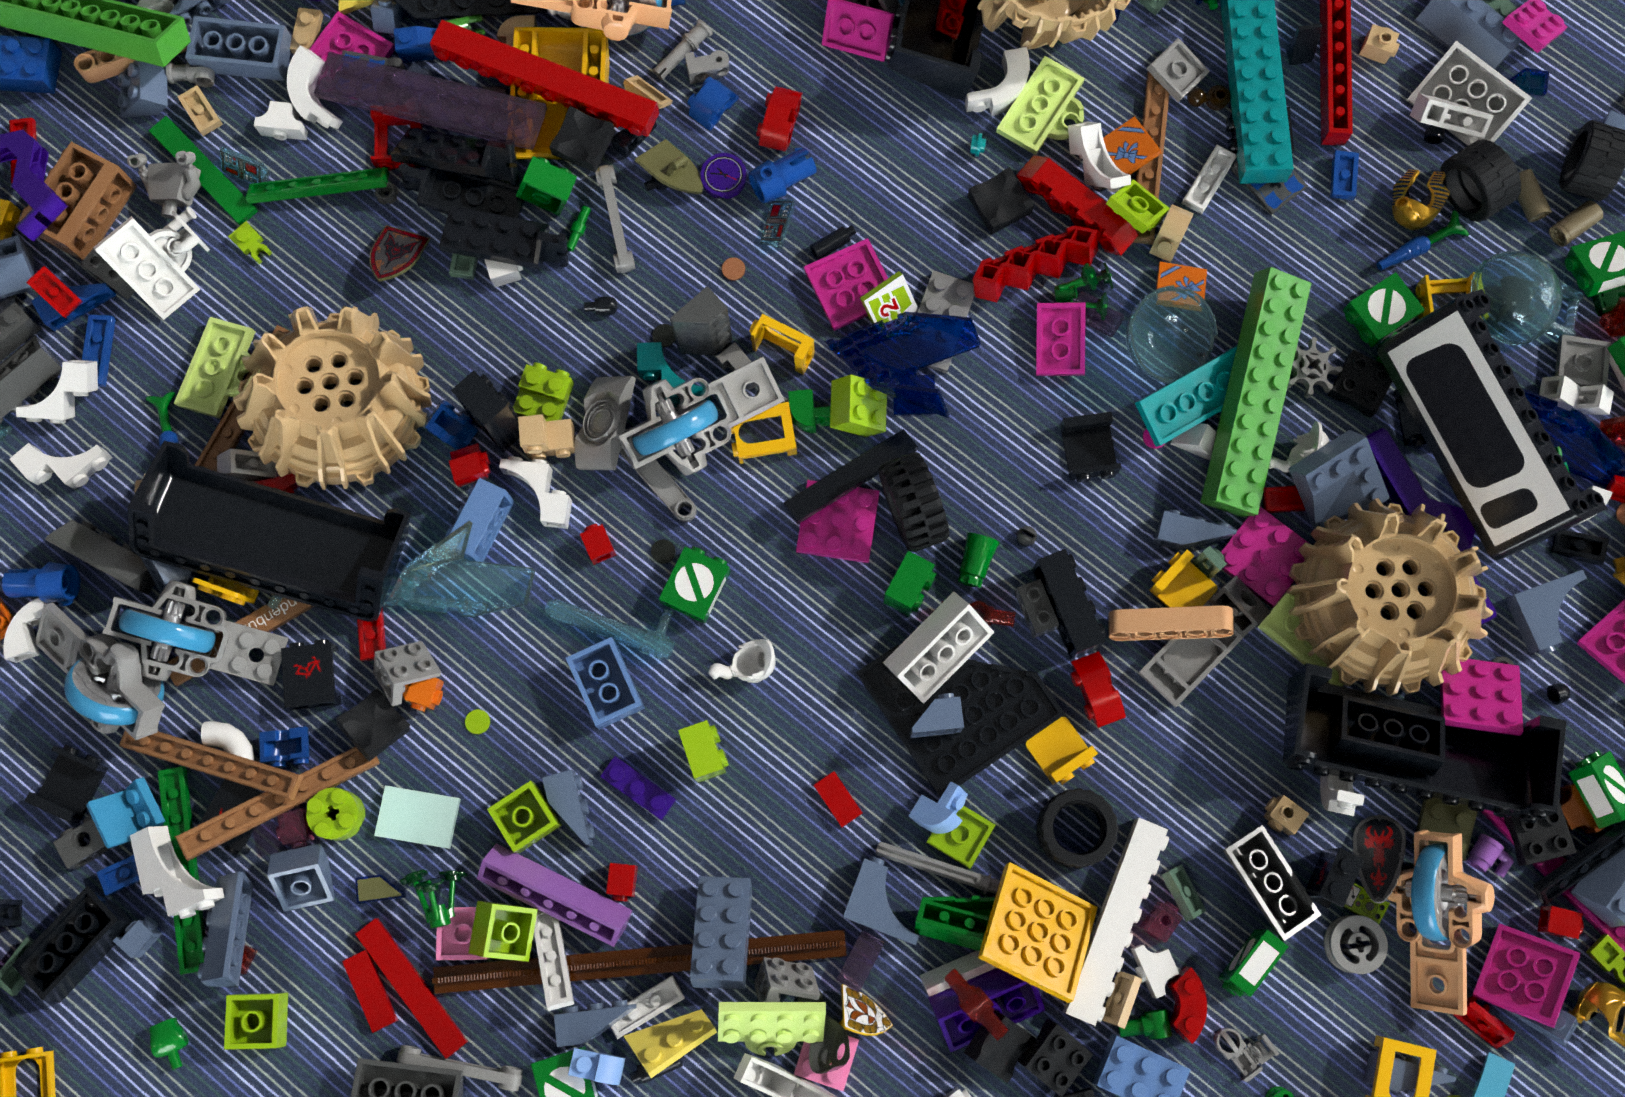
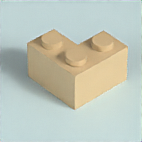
M543 414L518 417L520 446L528 458H532V460H545L546 456L567 458L570 457V454H575V427L571 419L546 421Z

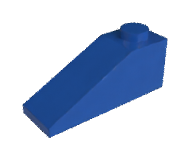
M421 26L395 28V50L399 58L402 59V62L438 59L430 45V41L437 28Z
M106 283L68 287L83 302L66 318L58 313L40 295L31 300L43 323L55 332L115 297L117 294Z

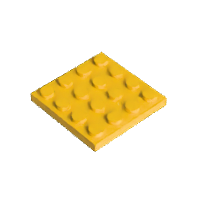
M1009 862L1004 866L978 958L1067 1003L1073 1002L1098 907Z

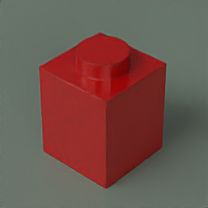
M598 524L590 525L584 529L585 532L580 533L594 565L617 556L603 524L599 526Z
M610 863L606 894L613 895L612 900L627 901L628 896L635 897L638 866Z
M1541 906L1537 931L1566 939H1579V935L1582 934L1584 928L1583 913L1555 906Z

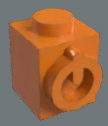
M435 677L405 685L403 698L412 703L411 708L422 712H425L426 708L434 710L435 705H439L442 700L443 691L441 689L444 682Z

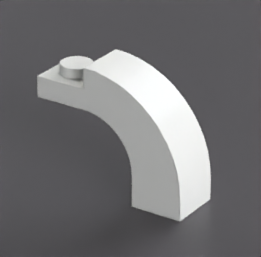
M299 46L290 61L287 72V90L290 100L296 111L305 120L313 123L317 121L327 129L329 126L339 129L343 121L320 103L316 91L317 81L328 63L311 50Z
M1027 47L1004 51L1002 65L1005 79L994 88L967 93L965 99L966 112H982L989 108L991 116H995L1010 109L1027 83L1030 70Z
M1330 774L1326 777L1321 776L1320 795L1324 809L1354 816L1355 806H1363L1365 795L1354 793L1353 782L1341 781L1339 776Z

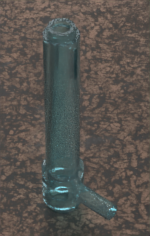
M557 599L549 600L545 607L544 613L548 614L549 618L605 638L612 637L614 641L639 649L640 653L646 655L651 653L660 660H663V658L669 660L673 653L675 641L671 640L670 636L665 635L673 615V611L669 609H664L656 631L650 629L645 631Z

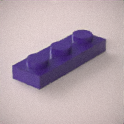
M614 756L600 776L660 820L664 819L676 802L674 797L616 756Z

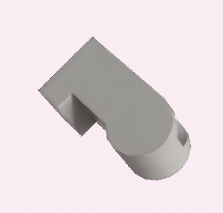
M716 50L710 55L695 57L694 52L685 53V64L690 84L703 82L708 77L713 79L722 78L729 72V56L722 50Z
M736 342L716 356L717 363L723 370L729 367L734 371L751 362ZM750 382L746 385L745 389L750 390L757 385Z

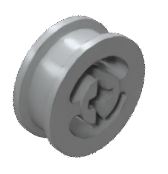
M1347 915L1337 918L1328 926L1324 935V950L1329 961L1339 970L1347 973L1367 974L1378 969L1384 962L1388 951V942L1383 929L1371 918L1360 915ZM1359 927L1364 929L1368 936L1360 933ZM1367 940L1371 942V945L1343 948L1342 951L1352 957L1351 962L1344 957L1340 948V944H1352L1356 941Z

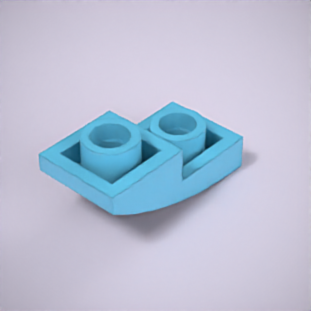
M1489 1052L1485 1056L1480 1078L1475 1083L1472 1097H1505L1515 1064Z

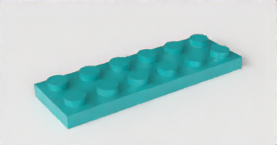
M1237 345L1135 402L1156 447L1165 444L1222 411Z

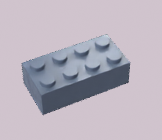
M194 16L190 32L191 42L187 46L185 59L191 67H208L215 71V74L285 81L292 36L285 25Z
M699 876L690 981L693 987L745 990L752 901L750 878Z

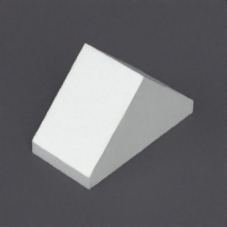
M1199 423L1173 438L1171 445L1210 460L1217 432L1208 424Z

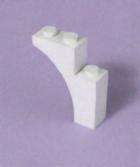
M168 826L146 827L130 835L142 894H154L155 897L163 896L168 916L179 915L180 919L189 918L196 915V910L212 908L215 906L214 902L225 898L223 888L211 887L199 882L183 867L174 851Z
M746 1053L734 1075V1079L772 1097H837L815 1083L799 1078L776 1064Z

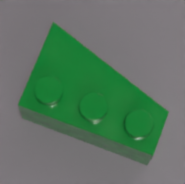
M922 897L914 933L980 951L995 897Z

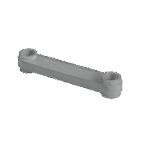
M602 165L597 168L595 174L598 186H603L617 249V254H613L617 273H626L636 269L632 250L627 251L613 184L617 183L613 165Z
M634 435L629 436L628 443L636 459L639 460L645 456H641L636 452L632 444V437ZM621 444L620 454L625 458V460L629 464H631ZM656 460L634 469L678 520L690 522L696 517L697 510L695 504ZM682 507H691L690 514L685 516L679 514Z
M401 1045L398 1051L397 1063L463 1071V1076L499 1083L498 1088L509 1091H519V1086L522 1083L523 1069L504 1065L501 1070L422 1054L421 1048L409 1045Z

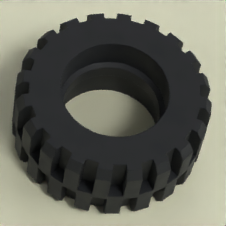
M911 452L882 463L878 469L881 485L893 520L906 548L909 551L917 552L946 541L950 536L946 513L933 477L920 453Z

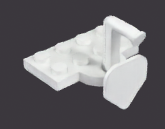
M188 206L179 215L173 211L172 214L175 219L163 229H157L150 234L131 216L93 247L163 320L200 290L184 272L191 263V249L199 243L207 252L210 250L186 224L191 219L197 218L196 213Z

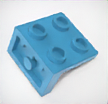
M144 777L135 779L124 791L89 801L86 804L98 832L108 849L130 842V835L146 827L161 826L165 822Z

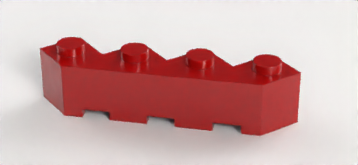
M1033 155L1016 175L1028 193L1042 195L1053 212L1068 215L1074 225L1098 230V242L1105 252L1121 256L1138 237V233L1131 224L1116 214L1103 198L1091 191L1050 158Z
M1074 225L1066 228V232L1054 236V234H1050L1037 239L1035 244L1023 248L1021 245L1004 252V256L994 260L991 257L982 260L973 277L975 297L997 303L1006 285L1028 291L1036 274L1059 279L1067 262L1080 265L1088 263L1091 266L1098 251V230Z

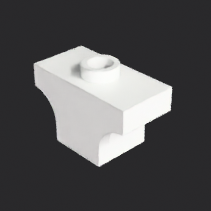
M270 101L268 111L260 117H255L254 127L261 136L274 137L278 140H286L287 138L307 140L308 135L307 129L299 121L300 114L292 103Z
M1144 945L1130 948L1138 965L1135 968L1136 974L1142 979L1141 983H1146L1151 997L1157 999L1166 995V982L1171 977L1179 974L1169 949L1150 952Z

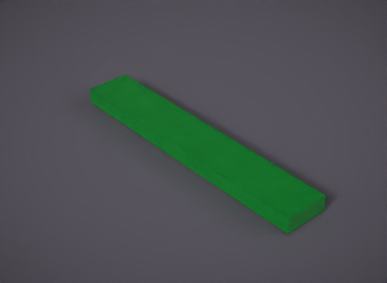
M167 116L148 130L174 158L179 151L193 152L195 154L196 160L192 165L201 170L199 177L201 186L240 226L258 212L254 205L247 203L245 196Z
M387 167L252 183L249 184L245 198L248 204L384 188L387 187L389 171Z

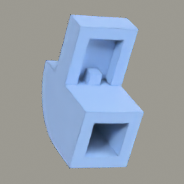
M950 782L938 803L921 795L910 812L909 817L919 826L932 833L945 834L951 832L963 821L956 814L964 806L968 794L959 785Z
M574 1048L568 1075L606 1084L620 1085L626 1058Z

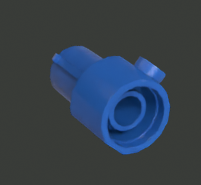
M794 148V152L775 162L767 159L748 173L750 185L759 201L767 203L784 197L787 194L786 188L817 172L813 158L806 159L805 157L809 154L806 148Z
M48 562L43 568L9 569V573H4L2 579L3 592L9 598L39 597L44 603L58 602L59 606H67L74 602V598L79 593L81 582L79 572L75 566Z

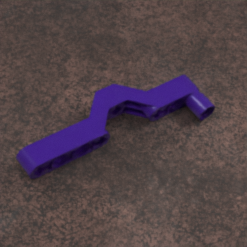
M24 130L0 134V163L17 160L13 183L10 186L33 209L16 227L30 240L35 241L68 205L44 182L49 152Z
M1380 428L1366 435L1393 504H1400L1403 513L1411 516L1414 510L1421 504L1425 505L1424 512L1434 517L1442 513L1445 514L1444 522L1447 524L1443 532L1453 530L1460 537L1457 545L1460 552L1471 548L1475 530L1464 510L1427 497L1386 429ZM1474 576L1475 584L1482 587L1476 576ZM1487 595V599H1485L1486 607L1493 611V615L1486 619H1481V625L1496 618L1497 615Z

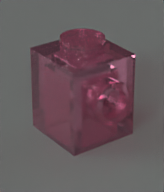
M298 809L277 816L279 826L276 828L278 840L282 841V845L291 846L292 849L308 846V841L315 840L314 832L307 823V809Z
M1156 902L1140 928L1160 943H1166L1183 917L1178 914L1179 909L1170 902Z

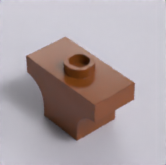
M1568 783L1560 787L1561 799L1559 802L1569 830L1578 827L1585 834H1591L1605 829V827L1598 828L1574 783Z

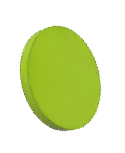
M473 710L466 716L465 726L473 734H482L490 726V717L483 710Z

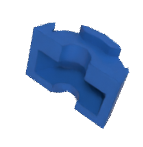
M708 77L703 82L700 91L697 94H692L687 102V105L690 106L689 116L711 131L720 121L723 112L730 109L739 99V96L717 79Z
M442 400L423 427L455 450L467 447L478 429L471 425L473 423L472 419L463 413L460 416L456 415L453 412L455 407Z
M308 727L259 732L260 763H270V766L276 768L286 767V762H293V765L309 764Z

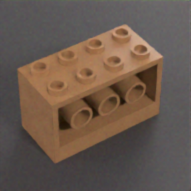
M70 142L68 147L62 151L60 159L50 169L48 177L44 181L68 207L48 226L39 238L83 261L93 247L102 241L137 188V185L118 165ZM30 205L23 209L19 221L33 209Z

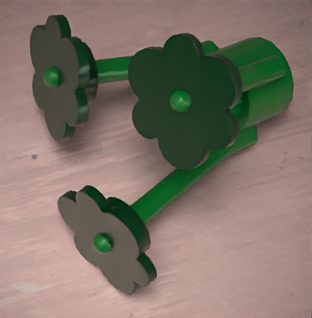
M1106 262L1103 263L1104 270L1100 271V276L1096 277L1094 268L1085 263L1082 267L1080 278L1055 286L1054 291L1057 303H1080L1073 302V299L1078 297L1077 288L1089 285L1092 290H1096V285L1102 280L1104 284H1109L1111 290L1114 289L1111 279L1112 274L1109 273ZM1107 292L1103 293L1101 299L1097 300V303L1086 302V308H1096L1097 313L1101 314V320L1104 321L1108 307Z
M422 869L409 873L400 880L402 885L408 884V886L415 887L425 912L426 921L430 923V929L451 924L450 918L455 917V883L461 881V877H468V873L454 870L439 872L440 877H445V881L450 882L448 909H446L445 904L437 905L434 891L438 889V885L444 882V878L430 879L422 882V877L428 874L427 870ZM428 892L431 907L428 906L423 893Z

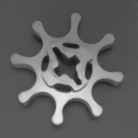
M1312 337L1308 342L1309 349L1307 351L1301 350L1297 345L1295 361H1293L1291 370L1294 377L1289 380L1287 387L1289 389L1294 383H1302L1306 388L1305 398H1310L1313 395V385H1320L1325 393H1329L1334 386L1327 380V374L1337 376L1343 370L1341 366L1334 367L1328 362V357L1335 353L1336 348L1331 347L1326 353L1319 352L1316 348V337Z

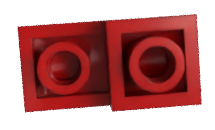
M941 0L935 30L956 40L964 17L961 15L966 0Z

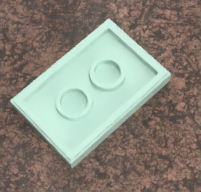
M385 785L374 836L450 849L461 799Z

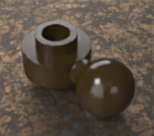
M1222 85L1211 87L1207 93L1200 88H1194L1187 95V101L1191 106L1199 107L1206 102L1207 106L1215 111L1224 109L1231 98L1229 90ZM1217 93L1222 96V99L1217 97Z

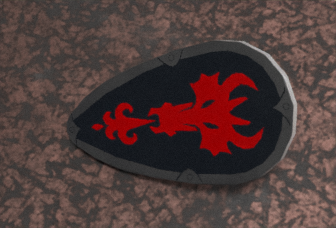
M1383 815L1369 816L1362 820L1355 828L1353 834L1354 855L1364 859L1358 873L1361 883L1372 901L1378 904L1385 902L1397 885L1406 851L1404 829L1399 822Z

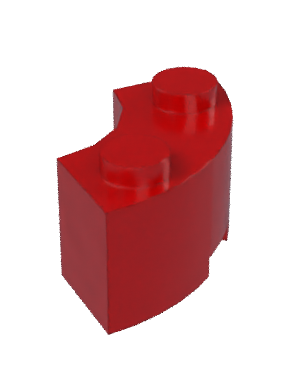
M776 86L772 93L767 94L765 117L763 123L759 122L756 136L760 137L758 145L786 152L799 115L802 92Z
M478 443L450 452L451 460L449 465L454 482L458 487L477 482L479 478H488L491 461L487 451H482Z
M1098 651L1071 661L1073 672L1070 673L1074 686H1079L1086 703L1084 711L1088 720L1093 719L1099 728L1126 718L1120 694L1112 685L1111 672L1100 652Z
M1185 966L1167 984L1173 993L1175 1002L1173 1014L1169 1021L1171 1027L1186 1042L1193 1044L1200 1035L1206 1021L1207 998L1197 973L1192 967Z

